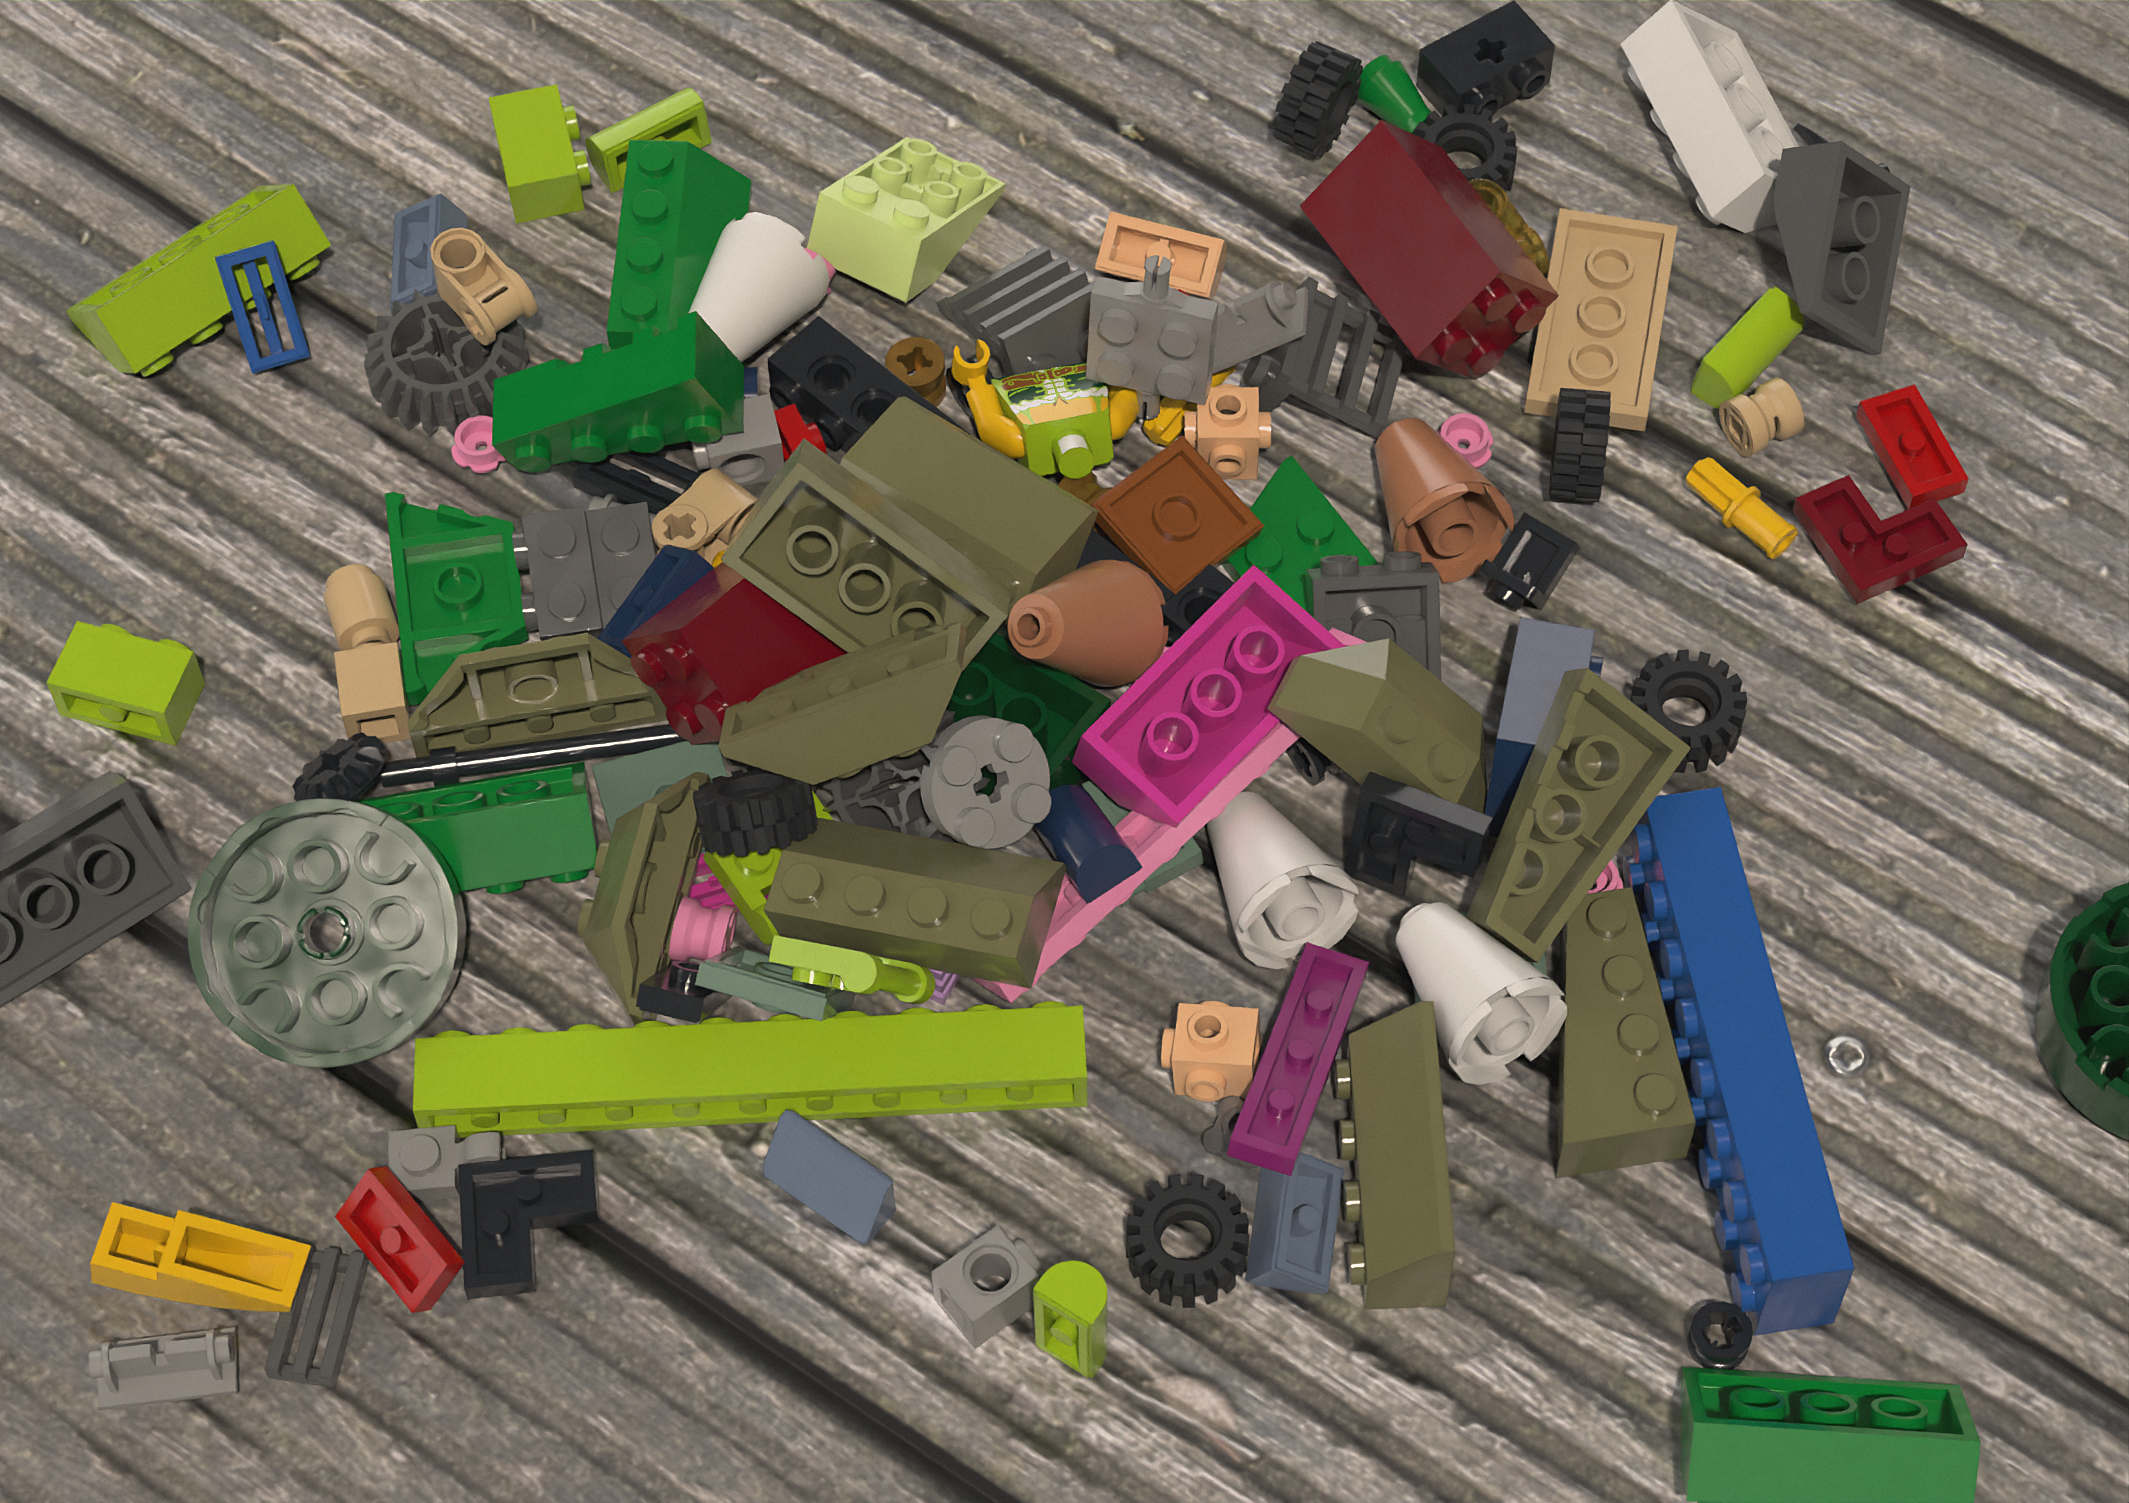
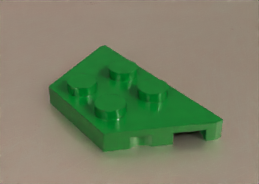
M1293 456L1284 459L1250 508L1251 512L1264 525L1260 535L1221 564L1235 583L1255 565L1306 612V569L1321 568V558L1332 555H1352L1359 558V566L1380 565Z
M389 492L385 493L405 691L409 706L418 705L424 701L459 655L485 651L494 647L519 645L529 639L525 626L521 593H523L520 569L517 570L512 542V533L515 532L513 522L487 515L480 517L471 516L465 513L463 509L439 504L437 510L408 504L404 494Z

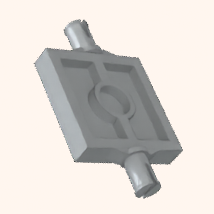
M1159 255L1150 256L1146 259L1144 264V282H1123L1097 276L1090 300L1086 379L1135 389L1139 405L1138 417H1143L1147 405V420L1154 419L1159 415L1160 395L1172 399L1206 404L1212 382L1219 302L1188 296L1169 286L1171 262L1163 256L1158 270Z

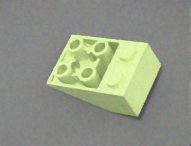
M906 137L819 192L807 249L817 254L819 253L835 269L895 298L908 302L937 281L1004 192L1006 183L987 175L985 169L977 164L959 162L938 152L936 147L928 141Z

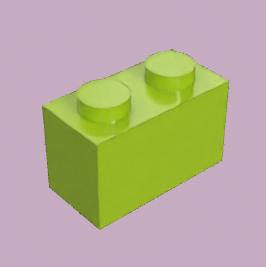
M557 84L488 97L515 223L585 210L581 186L591 185L588 163L584 150L573 152L571 141L581 140L574 105L562 107Z
M81 621L76 622L46 682L61 716L174 746L177 745L205 686L194 651L189 650L183 644L170 639H161L157 642L134 636L127 630L113 624L96 626Z

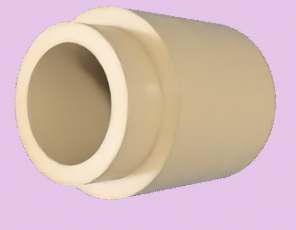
M352 564L337 569L328 577L324 593V603L341 651L353 649L364 643L387 644L397 641L399 626L384 581L380 576L374 574V571L369 566Z

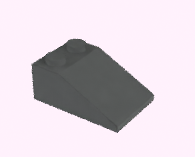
M1842 141L1785 148L1782 150L1778 176L1775 180V193L1772 205L1800 313L1870 355L1881 354L1911 186Z

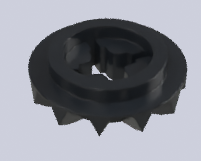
M364 733L354 734L347 741L343 738L337 739L332 747L327 750H320L319 756L314 761L304 765L302 769L303 774L296 778L292 786L295 791L293 799L301 801L324 798L355 801L377 780L386 761V749L376 736H366Z

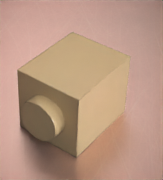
M397 642L387 644L364 643L350 650L334 652L341 717L348 739L358 733H364L366 736H376L381 744L411 739L408 728L411 709L406 696L403 663Z

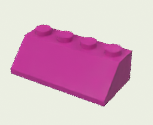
M1253 565L1081 736L1072 763L1118 805L1176 828L1282 721L1267 708L1293 659L1300 655L1346 646Z

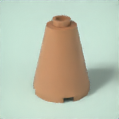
M1407 418L1396 421L1388 426L1376 441L1375 454L1394 552L1412 551L1420 553L1421 562H1431L1439 571L1442 583L1457 582L1480 572L1479 569L1485 559L1493 562L1502 549L1503 545L1500 540L1504 536L1507 527L1510 528L1511 532L1513 531L1515 521L1507 498L1424 420Z
M1099 560L1089 563L1018 600L1009 614L1008 634L1014 648L1021 655L1094 685L1104 687L1120 686L1138 680L1161 657L1168 640V626H1163L1161 605H1166L1162 591L1146 571L1126 561Z

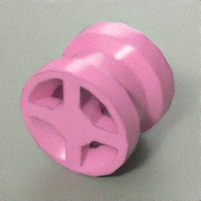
M684 896L679 905L672 929L669 959L673 961H687L690 958L705 961V959L730 950L737 918L736 907L721 905L717 909L702 907L698 899Z

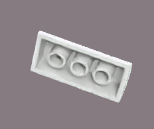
M1670 0L1620 44L1631 64L1628 67V74L1636 86L1647 94L1653 106V109L1650 111L1651 118L1656 126L1669 136L1676 150L1673 154L1674 162L1680 171L1692 180L1699 193L1696 203L1703 215L1715 225L1723 223L1743 233L1776 225L1777 221L1772 204L1782 150L1799 146L1738 33L1674 0Z

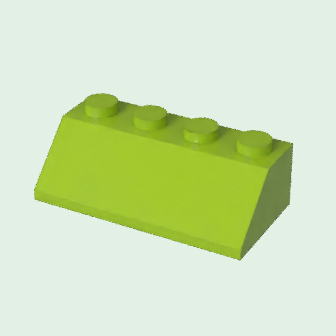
M294 184L258 186L67 309L66 313L71 321L119 372L137 373L140 371L143 377L148 376L169 364L174 359L170 350L185 340L189 339L192 344L199 343L223 327L219 318L230 312L231 307L214 256L238 251V249L274 240L284 275H287L289 280H294L318 266L320 261L316 255L331 246V243ZM264 256L254 259L266 299H268L272 295L268 286L274 282L266 257ZM240 263L231 266L244 309L248 311L256 307L243 265Z

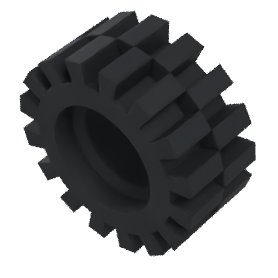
M1318 41L1309 44L1307 51L1304 50L1299 56V64H1294L1291 69L1289 83L1285 82L1281 91L1284 93L1282 100L1278 101L1275 110L1279 113L1273 120V127H1275L1274 137L1281 142L1317 157L1324 156L1325 152L1328 153L1332 148L1333 140L1337 141L1341 135V126L1347 124L1350 117L1348 115L1350 107L1355 105L1357 99L1355 92L1360 88L1362 81L1359 78L1363 73L1361 59Z
M1454 104L1444 106L1442 118L1434 110L1427 115L1426 124L1421 121L1415 128V135L1441 146L1447 154L1467 152L1480 157L1485 162L1484 164L1474 168H1459V170L1490 209L1492 200L1500 205L1506 198V191L1510 192L1513 185L1518 148L1515 147L1516 136L1514 131L1507 132L1508 122L1501 117L1492 123L1494 111L1487 108L1483 109L1480 116L1473 114L1474 105L1464 104L1463 113H1456Z
M1561 387L1553 437L1549 498L1599 503L1608 445L1611 407L1610 392Z
M1689 649L1678 650L1675 662L1671 661L1667 652L1657 656L1655 667L1648 662L1641 669L1640 678L1636 677L1630 699L1636 706L1691 747L1674 771L1677 773H1685L1687 762H1693L1696 773L1707 771L1709 759L1712 760L1716 767L1723 763L1726 759L1727 751L1732 754L1738 744L1747 711L1745 710L1747 705L1746 691L1740 692L1742 680L1737 673L1727 678L1730 665L1720 659L1713 668L1708 665L1711 654L1702 651L1699 653L1698 661L1689 660ZM1673 698H1691L1705 705L1710 710L1711 718L1708 722L1701 725H1683L1667 717L1663 712L1662 706L1667 700Z
M753 767V771L745 773L742 769L731 772V777L720 775L713 778L712 783L702 784L698 787L699 791H694L693 793L702 847H705V851L709 853L716 851L717 855L727 856L735 851V856H747L749 851L757 850L758 854L767 853L770 847L777 846L783 849L791 846L790 840L801 842L808 838L807 834L814 833L817 830L818 820L811 784L758 767Z
M1192 1173L1191 1185H1182L1180 1174L1168 1176V1187L1162 1189L1158 1180L1147 1187V1199L1138 1195L1133 1203V1215L1128 1214L1126 1224V1258H1129V1270L1134 1279L1139 1276L1141 1277V1289L1150 1296L1155 1289L1159 1290L1160 1302L1171 1306L1174 1296L1183 1297V1308H1195V1297L1198 1296L1204 1297L1206 1305L1218 1301V1290L1222 1288L1228 1294L1236 1287V1275L1242 1277L1246 1268L1249 1247V1221L1247 1213H1240L1241 1201L1235 1193L1228 1198L1225 1197V1185L1215 1179L1210 1189L1203 1187L1204 1175ZM1178 1221L1199 1222L1211 1232L1214 1239L1213 1247L1206 1256L1198 1260L1183 1261L1175 1259L1164 1250L1161 1244V1236L1166 1228Z

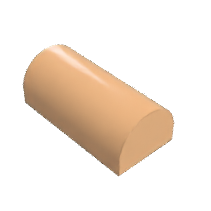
M1110 211L1095 270L1144 282V264L1146 259L1150 256L1159 255V270L1164 256L1171 262L1169 286L1171 288L1181 289L1189 295L1212 300L1222 277L1227 243L1223 239Z

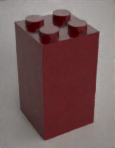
M1383 120L1364 137L1300 205V208L1414 357L1476 380L1480 375L1495 368L1502 360L1504 351L1523 332L1529 331L1538 325L1544 318L1546 309L1559 297V294L1444 149Z
M723 562L622 640L632 656L630 662L634 672L642 682L655 690L667 708L666 718L670 726L679 736L688 740L691 745L720 741L727 708L740 701L751 702L764 689L804 669L848 654L843 648Z

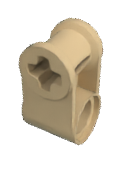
M452 228L442 232L434 239L430 249L437 291L440 297L457 313L468 330L481 344L487 346L495 341L496 332L519 317L523 316L528 319L538 313L535 298L523 279L513 269L507 267L474 231L465 228Z
M714 468L706 471L699 476L686 492L668 507L661 510L653 519L651 529L654 542L659 547L657 555L664 545L669 544L696 551L707 562L712 564L717 552L726 551L757 502L758 497L721 470Z

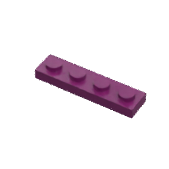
M1306 943L1231 1135L1227 1156L1292 1177L1364 984L1369 966L1368 961L1315 944Z

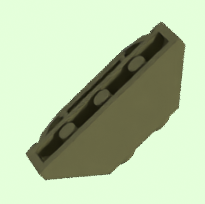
M961 622L952 623L946 627L941 625L918 627L804 669L764 689L751 702L740 701L727 708L718 747L726 758L812 785L834 777L847 778L853 776L865 766L893 756H909L933 741L962 672L967 632Z
M589 633L571 636H557L548 640L508 647H494L485 651L459 655L409 718L408 728L416 757L430 756L429 749L455 746L456 751L461 752L581 736L666 721L667 708L655 690L642 682L636 675L629 657Z
M1390 638L1300 655L1293 659L1267 709L1358 783L1363 785L1371 771L1450 802L1466 806L1479 813H1485L1488 792L1482 714Z
M692 773L617 818L611 840L602 839L597 850L594 873L595 877L600 879L594 900L586 899L582 905L578 920V937L583 938L592 962L633 1027L638 1023L656 1021L658 1014L639 1010L640 1007H636L639 985L672 962L669 959V947L675 917L684 896L690 897L703 848L693 793L694 791H699L698 787L702 784L711 783L709 774Z

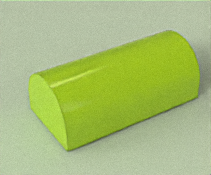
M687 87L585 139V146L590 161L610 192L614 193L624 188L629 140L689 141L700 149L712 143L704 101L692 88Z
M1776 286L1773 289L1769 288L1702 359L1690 386L1692 388L1690 392L1716 409L1720 408L1721 403L1739 394H1743L1804 329V316L1800 313L1799 306L1795 301Z
M1081 1261L1060 1262L1049 1268L1033 1288L1035 1343L1038 1348L1087 1378H1093L1104 1363L1108 1350L1107 1285L1100 1272L1087 1263Z

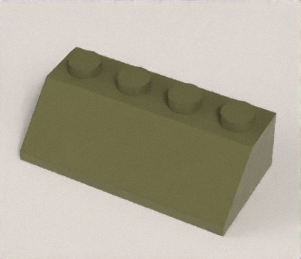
M906 396L898 397L842 457L840 463L841 466L1008 587L1010 589L1009 613L1002 622L1006 626H1008L1011 609L1018 600L1075 571L1099 512L1096 508Z
M806 439L802 440L766 486L721 558V561L848 653L918 627L935 625L946 627L952 623L961 622L967 632L963 671L1007 618L1009 613L1010 589Z
M818 817L817 830L814 833L807 834L808 838L801 842L792 841L791 846L783 849L764 907V912L780 936L919 964L932 970L1032 988L1065 876V863Z
M1420 1001L1349 1034L1346 1059L1335 1060L1336 1099L1348 1100L1350 1120L1339 1121L1341 1161L1353 1160L1354 1181L1344 1182V1214L1346 1223L1358 1222L1359 1244H1349L1348 1246L1349 1280L1351 1286L1362 1285L1364 1310L1446 1307L1456 1251L1434 1002Z

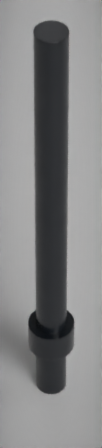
M670 724L461 752H457L455 746L429 749L430 756L385 761L380 777L382 787L433 781L434 787L458 784L460 783V777L637 754L688 740L679 736Z

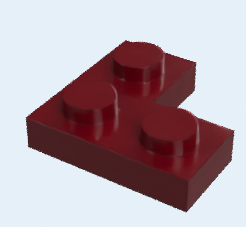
M1849 475L1796 497L1792 511L1856 604L1962 559L1968 545L1935 498L1881 521Z

